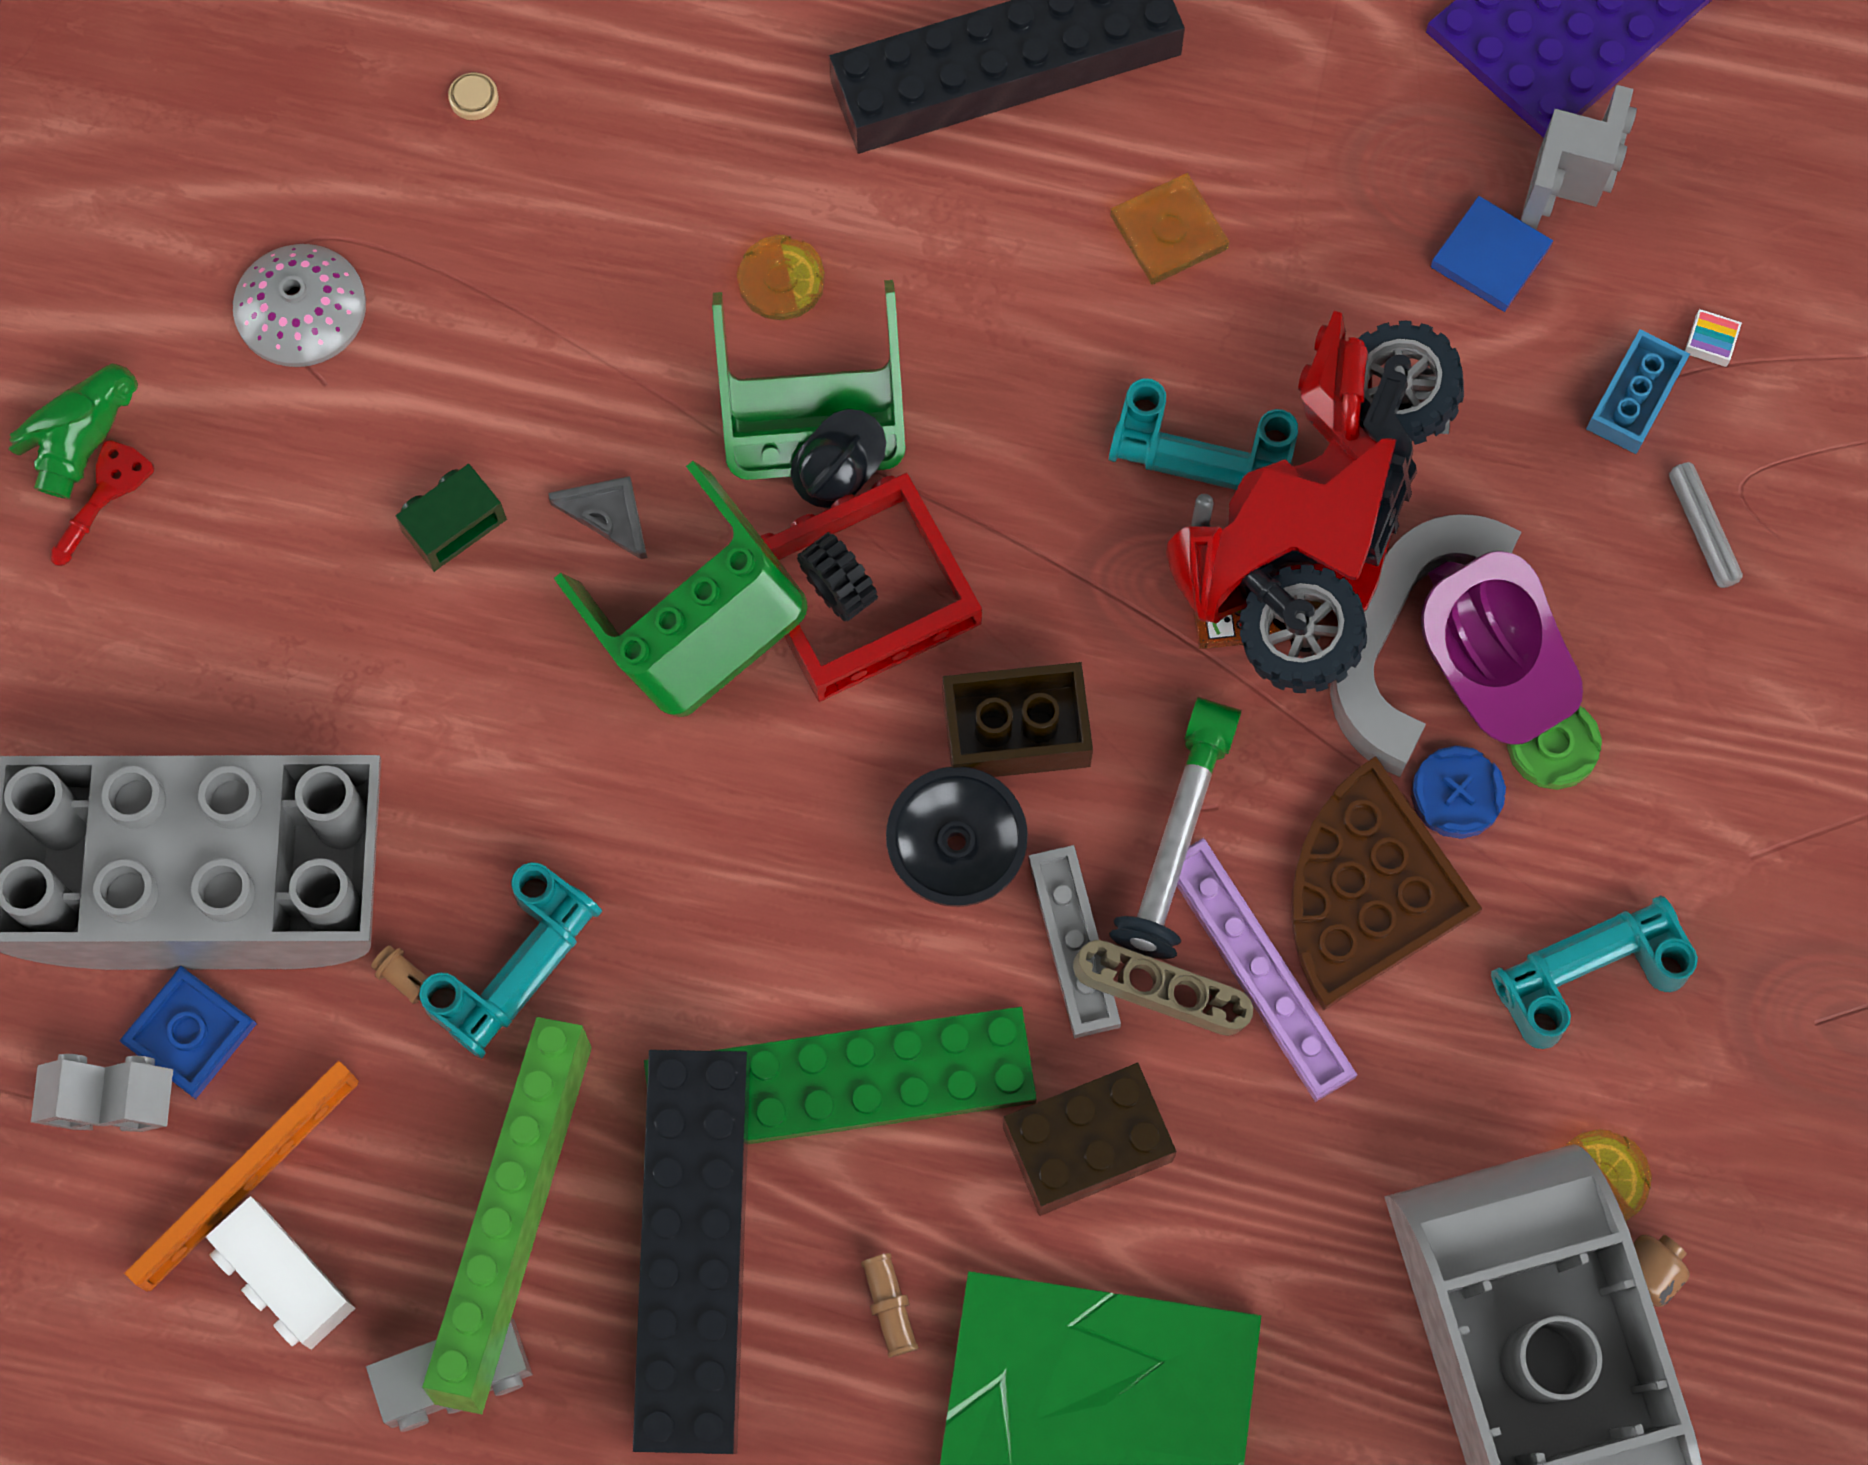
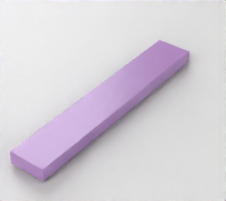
M1202 838L1190 845L1177 888L1251 1000L1254 1008L1314 1101L1317 1102L1355 1079L1357 1073L1206 840Z

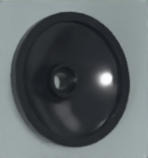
M968 767L940 768L914 780L895 801L888 818L886 830L888 855L901 881L921 898L949 907L976 905L993 898L1003 891L1012 882L1022 866L1028 839L1026 819L1014 794L995 777ZM952 836H960L966 844L960 850H953L948 846L947 842Z

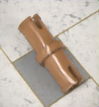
M891 1253L875 1256L861 1262L874 1302L870 1306L872 1316H878L889 1358L919 1349L905 1306L909 1305L908 1297L901 1294L891 1261Z

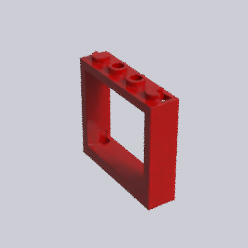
M904 473L896 478L892 475L884 477L874 483L871 490L856 497L852 494L846 495L836 500L830 509L818 515H803L796 519L790 525V528L775 535L773 533H766L760 536L776 558L780 560L810 546L827 532L835 534L900 502H904L958 600L823 666L820 665L800 625H797L784 638L818 702L824 701L982 624V607L908 473Z

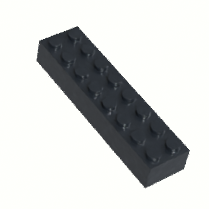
M1011 0L829 55L830 78L857 153L860 154L1180 56L1185 27L1173 0Z
M649 1050L633 1452L737 1454L750 1057L746 1051Z

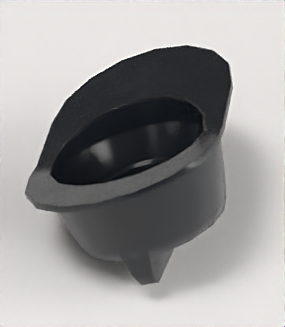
M853 409L835 412L824 420L801 446L792 461L791 478L794 488L799 495L810 504L824 508H831V505L836 500L846 495H855L876 472L885 457L887 442L881 425L873 416L862 410Z

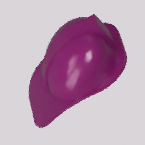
M1492 551L1481 555L1466 565L1446 561L1428 572L1434 587L1426 596L1421 612V629L1425 645L1432 659L1441 669L1452 689L1483 732L1502 743L1510 745L1523 744L1572 716L1579 709L1583 696L1582 679L1579 670L1560 634L1540 579L1534 569L1524 559L1509 552Z

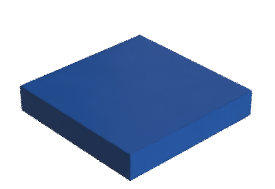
M1478 196L1434 257L1430 267L1503 312H1506L1551 248L1553 240Z
M180 966L119 1041L138 1056L154 1058L155 1066L173 1069L172 1082L194 1099H197L257 1023Z

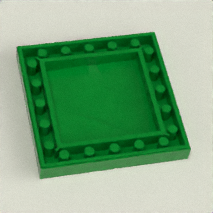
M968 1271L940 1465H1244L1262 1315Z

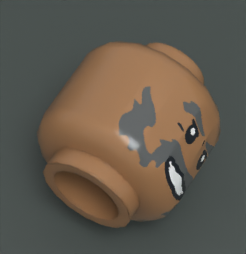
M1665 1234L1659 1240L1650 1235H1641L1633 1244L1653 1306L1663 1307L1690 1277V1272L1682 1261L1687 1253Z

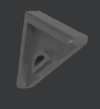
M630 476L548 493L551 505L636 557L640 559L647 558Z

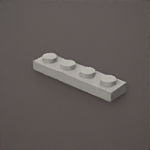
M1071 845L1029 855L1028 862L1074 1039L1120 1028L1121 1021L1114 996L1084 985L1075 976L1073 970V960L1080 949L1090 941L1099 940L1075 846ZM1094 954L1087 961L1093 964L1092 971L1099 974L1106 967L1101 965V956Z

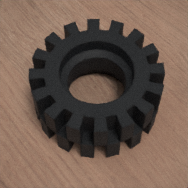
M827 532L797 555V560L801 564L800 568L807 575L808 582L815 587V592L818 596H822L824 603L829 608H832L834 614L838 617L840 616L843 621L847 620L848 622L878 599L876 595L877 590L872 585L871 578L865 574L862 564H858L855 560L856 556L851 551H848L846 545L841 540L838 541L834 534Z

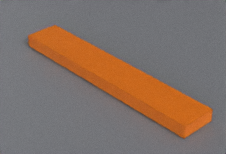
M338 1060L124 1274L136 1286L146 1292H151L358 1085L359 1081Z

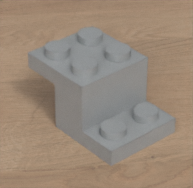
M1616 85L1602 121L1558 109L1554 110L1538 152L1520 221L1536 230L1542 215L1550 217L1556 197L1597 207L1603 191L1611 193L1617 171L1620 172L1626 155L1627 146L1624 145L1626 136L1630 134L1637 108L1630 107L1634 89Z

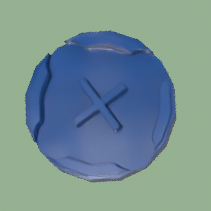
M1451 746L1438 749L1423 761L1413 778L1411 798L1416 814L1428 828L1442 836L1463 839L1481 834L1493 825L1505 802L1506 786L1502 773L1493 762L1492 764L1487 758L1483 757V753L1474 748Z

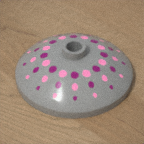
M312 244L288 245L277 248L260 257L241 277L233 299L234 321L246 345L261 358L271 363L288 367L315 365L339 354L356 337L363 324L366 312L365 290L354 267L335 251ZM295 287L300 288V291L297 294L287 295V292L290 289Z

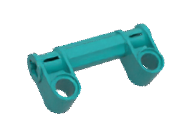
M1143 378L1130 385L1127 391L1120 421L1117 422L1108 461L1116 462L1118 458L1144 464L1146 470H1153L1237 490L1243 477L1248 472L1284 459L1293 466L1291 461L1298 436V423L1290 412L1283 409L1268 411L1259 421L1252 452L1249 453L1163 433L1160 429L1166 406L1165 389L1159 382ZM1139 400H1149L1156 408L1151 411H1142L1134 403ZM1271 430H1278L1287 439L1282 442H1274L1265 433Z
M530 862L518 868L512 877L511 885L517 904L522 910L536 919L539 925L482 994L477 995L456 977L448 973H436L424 980L420 988L419 997L430 1018L447 1030L464 1048L480 1059L486 1054L484 1048L501 1027H508L512 1023V1020L570 949L577 943L575 937L592 916L598 917L602 913V909L585 893L569 885L540 863ZM540 879L547 884L545 892L539 897L529 898L522 893L523 886L530 880ZM442 988H450L456 992V997L449 1007L441 1009L431 1005V998L436 991Z
M1660 895L1652 899V905L1632 914L1624 911L1582 932L1537 952L1528 954L1527 961L1506 970L1499 967L1491 971V978L1500 1000L1508 1008L1522 1038L1534 1048L1547 1049L1559 1042L1568 1028L1571 1019L1569 1007L1566 1005L1557 987L1634 953L1649 983L1659 991L1673 992L1683 987L1697 967L1698 957L1679 923L1674 908L1664 896ZM1668 957L1676 960L1682 972H1669L1662 965L1661 958ZM1546 1014L1550 1016L1555 1022L1556 1030L1547 1031L1540 1028L1535 1022L1534 1015Z

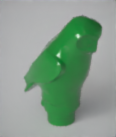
M114 363L106 365L82 382L59 394L48 404L37 410L18 429L9 435L12 445L8 450L16 455H22L40 446L38 457L34 461V468L39 472L34 486L35 490L51 496L70 499L74 483H79L84 478V469L87 466L88 459L105 440L115 421L118 409L121 406H128L132 394L138 388L135 376L126 367Z

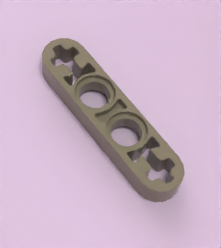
M1094 940L1088 942L1080 949L1073 960L1075 976L1084 985L1220 1035L1230 1036L1237 1034L1250 1023L1253 1017L1252 1002L1244 992L1106 941ZM1094 954L1101 956V965L1107 967L1103 968L1099 974L1092 971L1093 964L1087 961ZM1122 962L1124 967L1121 969L1118 981L1116 982L1113 980L1117 974V971H1114V969ZM1132 969H1143L1150 974L1153 981L1150 991H1139L1132 986L1129 979ZM1176 985H1187L1194 990L1197 996V1002L1194 1007L1187 1008L1178 1004L1174 997ZM1209 994H1210V995H1212L1213 997H1212V999L1210 1000V1002H1209L1208 1004H1209V1005H1212V1006H1215V1007H1211V1008L1206 1012V1014H1204V1013H1202V1010L1205 1008V1006H1206V1004H1207V1002H1208V1000H1209ZM1228 1002L1233 1004V1012L1239 1015L1231 1022L1226 1020V1012L1219 1009Z

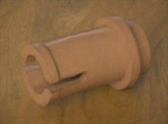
M389 945L377 955L371 964V967L376 971L375 977L379 980L385 978L404 994L412 1004H416L420 1001V988L428 977L403 957L404 951L401 948L395 950Z

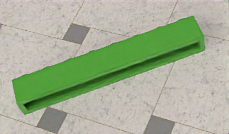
M536 1017L422 1386L435 1405L483 1414L592 1049L582 1025Z

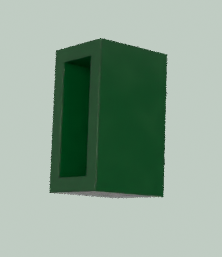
M467 464L460 470L454 469L446 473L439 480L435 488L423 496L418 495L408 500L401 508V512L395 515L402 533L434 572L507 520L501 502L470 464Z

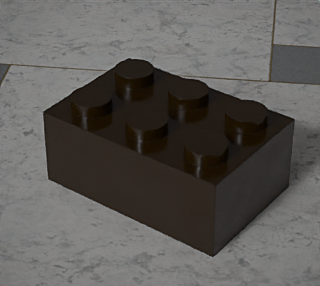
M1082 662L943 676L942 695L951 767L973 768L993 777L1091 767L1093 745Z
M1139 1063L1008 1114L1003 1118V1130L1039 1216L1172 1163L1177 1152Z

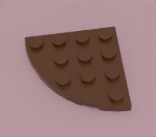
M1376 756L1360 766L1345 779L1325 803L1313 821L1304 841L1294 874L1292 925L1295 945L1301 967L1310 988L1323 1010L1472 919L1482 910L1478 901Z

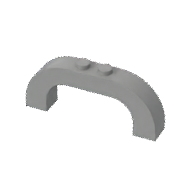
M1448 515L1426 521L1404 534L1389 550L1385 557L1377 589L1368 609L1364 612L1367 621L1366 648H1363L1361 651L1362 658L1356 668L1351 667L1347 671L1348 676L1343 681L1337 683L1335 680L1330 683L1332 708L1339 727L1351 745L1367 760L1376 756L1386 771L1400 777L1426 725L1392 707L1380 694L1374 678V663L1413 587L1423 577L1429 575L1428 572L1446 561L1466 565L1488 552L1505 551L1512 553L1521 531L1494 519L1482 516Z

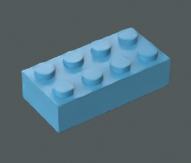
M1639 329L1586 430L1637 454L1690 353Z

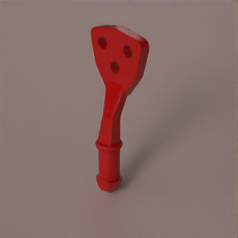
M112 440L103 443L96 463V489L86 505L73 519L69 520L68 528L57 545L53 546L51 550V561L57 566L69 563L72 559V554L85 534L90 532L89 528L98 512L111 500L136 490L153 474L154 465L133 447ZM113 452H118L116 458H111ZM142 465L140 471H134L135 466ZM120 472L121 476L118 479H114V474Z

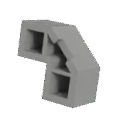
M59 1054L57 1061L41 1064L37 1067L31 1116L32 1123L72 1130H93V1125H111L120 1127L121 1131L143 1132L167 1126L173 1069L155 1066L154 1058L127 1056L125 1063L102 1067L87 1064L88 1058L83 1055Z

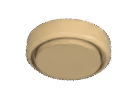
M477 72L459 76L453 81L448 91V99L452 110L459 117L467 120H479L487 117L495 110L499 100L494 81L487 75Z

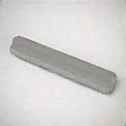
M1691 462L1675 466L1669 473V478L1717 586L1726 588L1737 584L1742 579L1743 573L1695 466Z

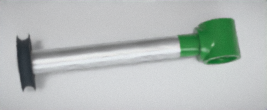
M1197 697L1184 738L1186 748L1190 753L1137 917L1120 916L1113 920L1118 929L1112 930L1109 934L1111 939L1118 945L1152 958L1170 959L1177 956L1173 946L1180 944L1181 939L1174 931L1165 927L1164 924L1216 760L1223 759L1226 754H1229L1242 710Z

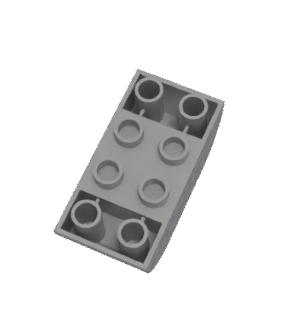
M380 755L0 756V953L44 964L102 970H178L180 966L186 970L306 969L342 964L364 956L371 949L381 775Z
M1572 1144L1384 1196L1466 1465H1702L1695 1432L1628 1226L1605 1176L1588 1152L1579 1145Z

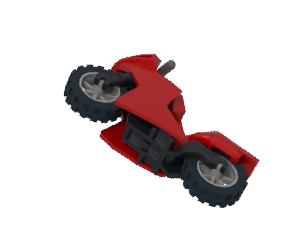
M1333 311L1328 326L1322 325L1317 333L1314 346L1315 351H1317L1312 365L1306 364L1304 366L1298 384L1307 419L1330 443L1325 452L1316 459L1295 467L1284 459L1248 472L1243 477L1229 503V523L1224 529L1210 526L1214 504L1213 498L1208 494L1199 495L1195 500L1191 526L1182 528L1168 541L1166 555L1170 571L1178 588L1197 614L1199 620L1217 624L1224 617L1242 610L1240 614V637L1250 664L1254 666L1257 674L1264 680L1266 678L1269 679L1272 685L1278 689L1284 690L1285 687L1292 688L1294 693H1306V689L1316 688V692L1323 691L1329 688V683L1335 680L1337 683L1343 681L1348 676L1347 671L1351 667L1356 668L1362 658L1361 651L1363 648H1366L1367 621L1364 612L1368 609L1377 589L1391 534H1396L1398 531V515L1404 501L1409 502L1411 498V483L1417 474V467L1412 459L1414 451L1412 441H1414V445L1421 444L1427 441V436L1431 434L1437 436L1446 429L1445 424L1447 421H1453L1459 412L1458 405L1463 402L1464 379L1459 354L1456 348L1450 346V340L1443 333L1440 332L1437 335L1433 332V327L1421 323L1419 327L1412 325V321L1405 320L1399 321V325L1390 326L1388 322L1377 326V331L1371 334L1367 331L1359 338L1349 337V340L1346 341L1343 315L1341 312ZM1410 358L1419 360L1411 367ZM1428 366L1436 376V380L1415 379ZM1374 374L1380 377L1381 381L1379 386L1372 388V375ZM1415 390L1432 391L1430 396L1421 403L1415 396ZM1309 601L1320 602L1322 605L1315 611ZM1333 610L1338 620V627L1316 625ZM1271 622L1281 631L1270 634ZM1321 636L1335 637L1330 646L1324 650L1317 643ZM1290 639L1291 649L1288 656L1278 651L1274 644Z

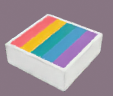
M1699 309L1695 316L1685 351L1690 353V356L1727 367L1731 360L1742 322Z

